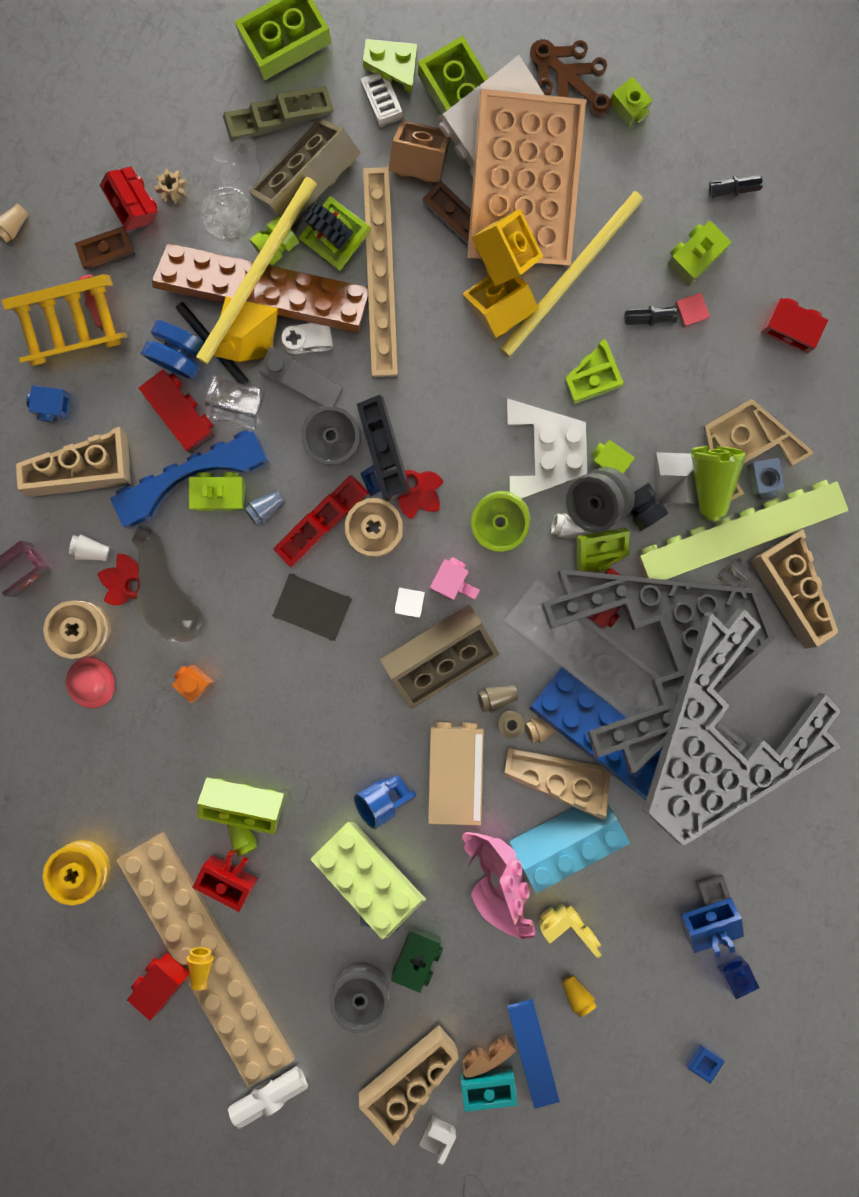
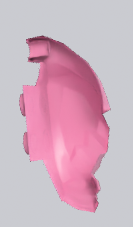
M464 833L462 840L465 842L464 849L471 856L469 866L477 855L480 858L481 868L487 874L477 883L471 893L476 908L483 918L503 932L520 939L534 938L536 932L533 921L524 917L526 902L530 895L529 885L524 881L522 864L520 860H517L515 851L500 838H493L478 833ZM491 872L500 878L501 885L496 888L491 883Z

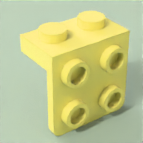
M561 902L554 909L550 907L540 915L541 919L538 923L543 936L549 943L572 927L597 959L602 956L598 949L602 946L597 940L598 938L588 926L582 927L584 923L571 905L567 908Z

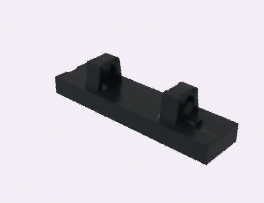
M377 395L357 403L383 499L388 502L411 493L384 398L381 395ZM396 466L395 470L389 472L385 471L386 469Z

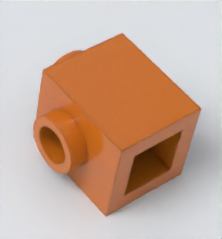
M190 665L188 667L183 666L174 675L176 681L171 686L190 703L199 700L214 681L196 665Z

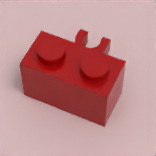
M233 850L228 852L225 861L211 855L202 865L192 888L240 912L248 901L258 880L257 877L242 870L249 859L244 856L240 864L234 866L233 856L235 851Z

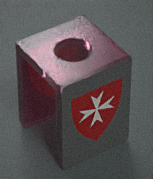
M20 540L0 555V571L24 553L35 566L32 571L2 592L5 597H16L51 571V568L31 542Z

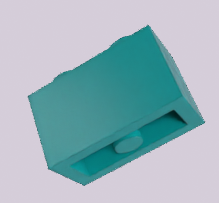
M512 1067L489 1070L469 1078L460 1073L464 1112L518 1106Z

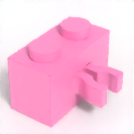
M451 557L450 561L444 559L430 586L432 591L452 601L458 592L475 600L480 591L463 582L468 573L464 569L466 564Z

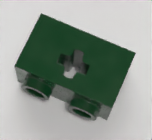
M411 925L391 973V981L419 993L423 985L428 987L433 975V971L430 970L433 961H439L443 951V947L440 946V937ZM418 955L423 956L422 961H419L418 964L414 963V959H417Z

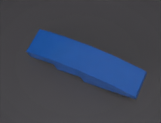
M533 999L507 1005L534 1109L559 1103L560 1100Z

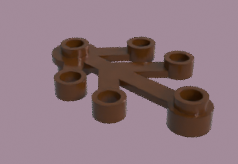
M546 39L535 41L530 48V58L538 66L539 87L542 85L549 87L548 91H543L544 95L550 96L553 90V83L549 79L550 67L557 73L558 97L570 98L569 84L590 103L589 111L594 117H605L611 107L610 98L603 93L597 94L577 75L593 74L596 77L604 75L607 68L606 60L598 57L592 63L564 64L558 58L573 56L578 60L583 59L587 54V43L583 40H577L570 46H554L552 42ZM581 47L584 49V52L578 53L575 48ZM545 49L548 53L542 55L539 53V50ZM600 64L603 66V69L597 70L594 65ZM598 100L604 101L605 106H598L596 102Z

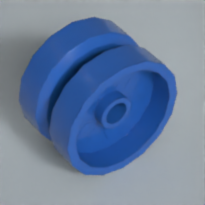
M156 320L150 333L162 344L147 341L140 354L168 371L194 380L200 368L189 357L197 359L196 356L205 342L180 327Z

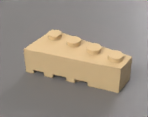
M804 529L789 534L749 561L802 646L806 649L820 646L839 632L828 600L824 598L821 589L823 585L820 576L817 577L812 563L814 559L811 551H808L805 542L806 535Z

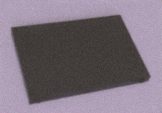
M289 573L272 616L275 619L283 620L329 639V641H335L352 598Z

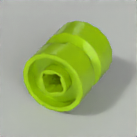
M276 216L266 225L267 230L265 232L260 230L249 239L258 253H260L279 222V216ZM291 229L269 263L271 267L282 258L283 251L289 252L299 244L297 237Z

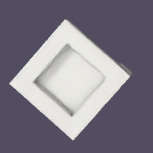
M432 1115L420 1139V1147L436 1154L437 1163L442 1166L456 1139V1127Z

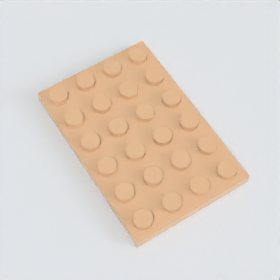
M481 89L479 91L467 258L482 259L475 249L472 236L512 212L521 209L543 255V258L537 263L571 266L586 99Z

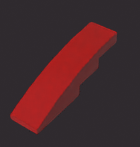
M349 475L331 494H328L310 513L306 514L273 550L290 568L293 567L348 515V512L356 503L362 501L370 493L353 475Z

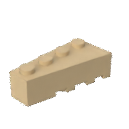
M121 427L111 429V432L100 436L97 434L75 445L72 443L56 452H47L17 463V489L27 497L130 486L132 484L128 435Z
M438 1025L359 1092L360 1110L393 1146L400 1139L399 1136L405 1127L408 1128L414 1120V1115L419 1108L428 1101L433 1089L439 1086L458 1060V1052L454 1041Z

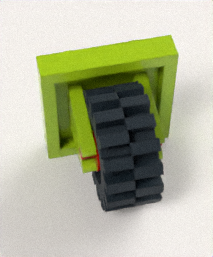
M329 196L323 206L315 202L305 215L303 220L308 226L298 239L341 271L371 231V227Z

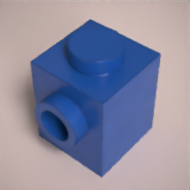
M32 385L31 392L27 395L26 405L29 408L28 411L37 416V420L53 422V418L67 420L71 394L63 389Z

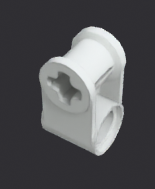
M310 322L308 324L289 326L282 333L284 349L292 355L323 352L333 348L330 326ZM292 336H296L297 345H292Z

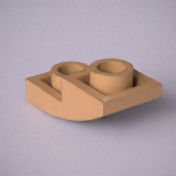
M506 1035L502 1040L497 1039L490 1046L489 1053L481 1046L476 1051H470L463 1060V1075L469 1078L495 1068L516 1051L514 1042Z

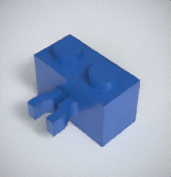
M732 898L681 914L684 932L694 953L713 947V953L718 958L721 957L719 945L727 946L730 953L735 952V946L732 941L744 937L742 918Z

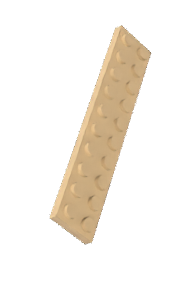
M165 833L158 834L116 860L171 956L189 972L187 956L190 954V950L197 947H205L211 950V955H213L214 959L207 988L200 991L193 990L191 988L190 975L186 981L248 1088L293 1062L295 1057L200 893L192 888L194 883Z

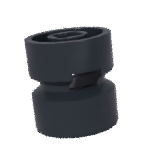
M650 483L634 492V506L630 513L634 515L632 521L639 532L669 514L662 502L655 500L657 494Z

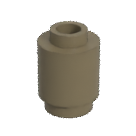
M506 710L499 715L497 726L505 737L516 738L523 733L525 721L518 712ZM510 720H514L517 723L516 728L513 730L507 728V723Z

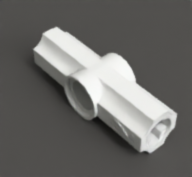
M296 1066L273 1081L272 1079L265 1080L256 1086L251 1094L230 1105L228 1112L233 1125L240 1129L262 1115L265 1117L270 1116L278 1111L286 1101L306 1090L308 1084L302 1070Z

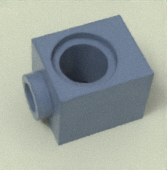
M779 458L753 462L747 465L752 496L761 495V499L777 497V492L785 489ZM763 473L771 478L770 486H765L762 483L761 476Z

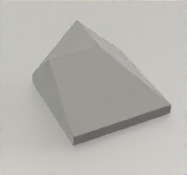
M655 453L654 491L657 494L655 497L656 501H661L663 505L699 506L691 453Z

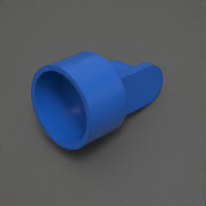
M393 776L389 779L379 780L355 794L354 803L366 825L371 829H377L395 817V810L413 800L417 795L414 791L410 793L399 776ZM395 790L400 798L392 803L388 796V793Z

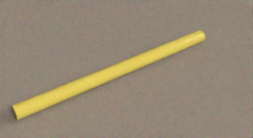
M305 177L197 354L196 358L204 364L208 365L317 186L313 179Z
M634 191L537 304L539 309L525 319L502 345L500 350L503 354L510 357L641 204L644 199L638 192Z

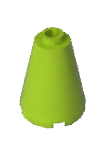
M708 446L692 449L691 458L699 512L705 515V519L717 521L722 516H726L745 461L746 453H743V450L721 446L708 450Z

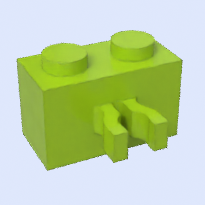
M711 220L704 226L698 224L688 235L691 239L685 244L680 242L670 252L672 257L667 264L688 286L732 243Z
M203 472L197 473V477H189V509L193 511H245L246 480L243 477H239V473L225 472L223 477H212V473Z

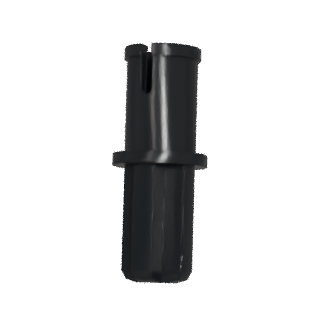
M757 175L743 178L733 176L732 179L710 181L709 195L713 199L729 195L738 197L740 193L760 191L763 188L762 176Z
M650 305L648 308L627 309L624 313V322L626 325L648 324L649 326H653L656 323H676L677 317H674L673 314H677V307L654 308L653 305Z

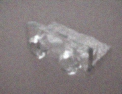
M214 377L204 401L205 414L215 421H225L236 424L241 428L255 429L257 426V415L265 397V390Z

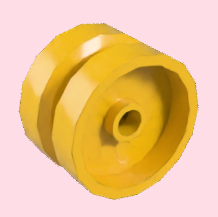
M79 840L71 842L56 851L47 860L42 876L44 887L51 898L61 904L72 906L82 904L104 888L110 876L111 866L109 858L102 847L91 841Z

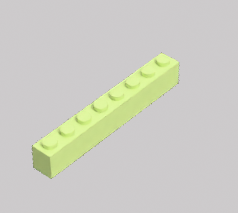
M824 480L813 484V490L804 493L803 489L787 494L789 499L783 502H779L778 498L763 503L764 509L755 512L754 507L739 512L740 518L731 521L728 516L715 521L716 527L706 530L705 526L691 530V536L685 539L678 535L665 540L667 545L661 548H657L656 544L641 549L642 555L636 557L643 577L666 580L847 512L849 510L838 481L828 484V481Z

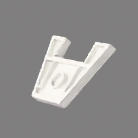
M506 400L507 426L533 425L534 476H509V492L523 499L587 475L586 422L514 400Z

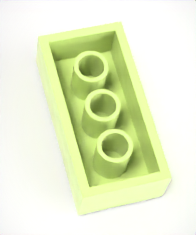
M347 822L310 859L381 939L388 938L426 900L356 822Z

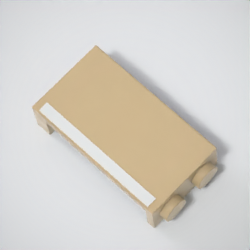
M436 722V726H431L428 824L481 825L484 729L478 727V723L463 722L462 727H452V722Z

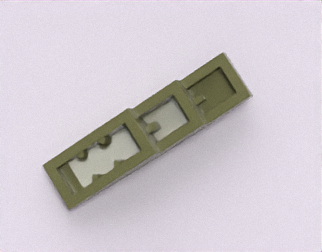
M322 86L279 93L275 99L250 103L249 108L224 112L223 120L231 142L300 125L331 114L334 109L327 87Z

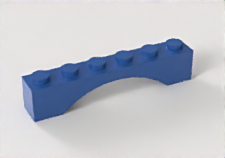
M248 430L239 432L234 435V440L226 444L224 441L212 445L210 447L211 451L201 454V452L192 454L186 458L187 462L179 466L177 463L169 465L163 469L164 473L158 476L148 475L140 479V484L132 488L125 486L115 491L116 495L111 497L110 500L122 526L130 529L153 518L158 506L166 495L178 484L189 477L197 475V473L231 470L247 474L270 463L254 431L248 432Z

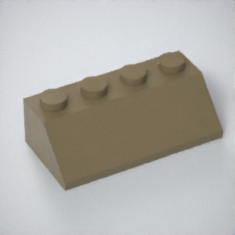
M320 118L254 185L249 193L274 218L276 216L281 218L305 177L313 179L317 186L294 222L296 223L301 218V214L318 201L319 196L325 189L332 186L337 181V177L354 164L355 159L361 152L343 128Z
M469 604L381 658L380 661L390 679L412 709L500 654L482 622Z

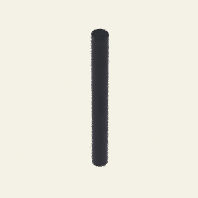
M184 302L179 303L175 309L201 340L205 342L210 333ZM217 357L242 388L250 382L233 360Z

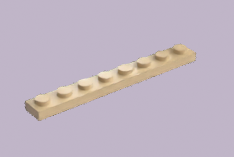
M389 167L363 168L365 223L371 227V231L366 236L372 378L398 377Z

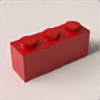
M162 369L138 387V389L183 448L191 454L215 436L211 430L214 425L205 413L200 416L195 408L199 405L189 393L183 394L179 388L183 384L173 372L169 375Z

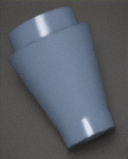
M275 490L268 495L249 502V506L244 509L257 526L260 523L264 524L285 501L280 493Z

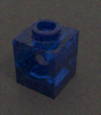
M741 956L717 966L728 991L735 999H739L760 988L749 964Z

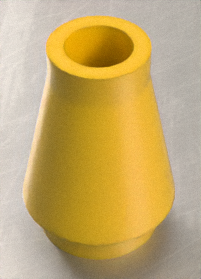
M205 947L193 948L187 956L191 988L197 991L207 988L214 959L213 955H211V950Z
M575 975L561 982L573 1013H577L579 1018L597 1007L594 1002L595 998L577 980Z

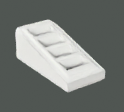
M377 73L360 79L379 128L403 120L402 109L389 81L383 79ZM382 79V84L376 85L371 88L369 87L370 83ZM384 88L386 89V92L378 94L376 96H373L372 94ZM389 97L390 100L377 105L376 101ZM391 105L393 107V109H390L388 111L382 113L380 112L381 109H384Z

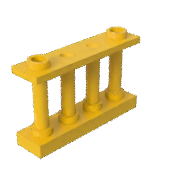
M103 274L2 299L4 310H14V313L18 314L30 355L19 357L20 363L30 362V366L46 363L45 358L79 349L104 343L106 348L121 345L120 339L128 338L127 333H115L104 294L106 293V287L113 286L110 275ZM90 292L91 296L94 295L105 337L90 340L79 299H81L80 294ZM65 298V302H69L80 343L65 346L54 305H56L55 300ZM39 304L40 308L44 309L55 349L40 352L29 311H31L30 306Z

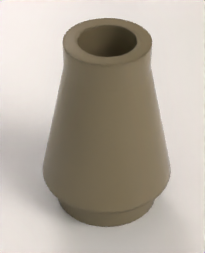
M514 685L509 687L483 688V691L478 692V701L483 712L489 711V713H492L518 700V693Z

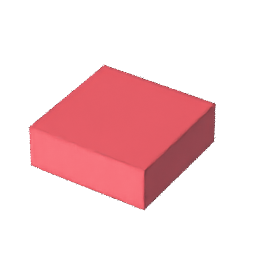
M702 293L678 300L675 303L683 327L707 320L710 317Z

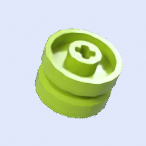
M500 490L489 493L480 500L472 513L471 527L474 537L482 546L491 551L504 552L514 549L523 542L529 530L531 517L528 506L521 497L512 492ZM498 517H503L506 522L504 526H502L501 523L498 525L496 524V520Z

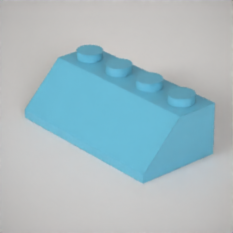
M609 804L607 805L605 820L571 807L509 841L518 860L521 861L522 868L536 894L630 844Z

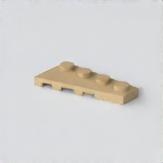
M508 748L504 777L602 820L606 818L611 773L604 767Z

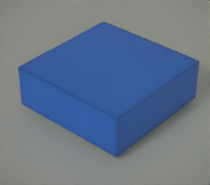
M700 1045L688 1063L687 1068L711 1084L725 1061L703 1045Z

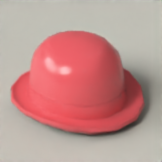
M85 657L78 659L70 666L66 675V687L68 694L77 704L94 709L104 706L111 700L115 691V680L112 671L106 663L98 658Z

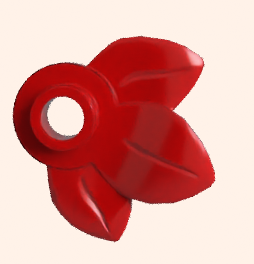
M406 470L407 480L413 479L415 486L410 488L411 493L399 497L398 504L403 514L412 519L419 508L428 512L438 511L440 509V500L435 490L443 484L442 478L432 471L419 474L414 470Z
M117 554L116 567L107 568L97 573L100 582L109 589L105 595L104 602L110 605H123L130 598L139 599L147 592L148 582L146 578L139 574L138 563L128 555ZM134 581L139 583L137 591H133L131 588V584Z

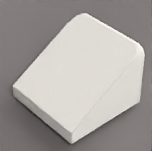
M399 588L394 613L420 618L425 592Z

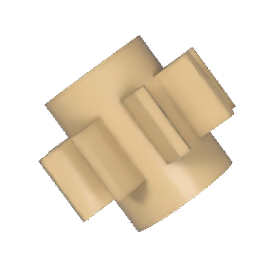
M166 168L165 173L161 176L156 175L159 185H156L154 189L157 193H162L161 199L163 202L170 199L177 204L178 199L186 197L183 188L187 187L188 183L185 179H181L179 170L172 173Z

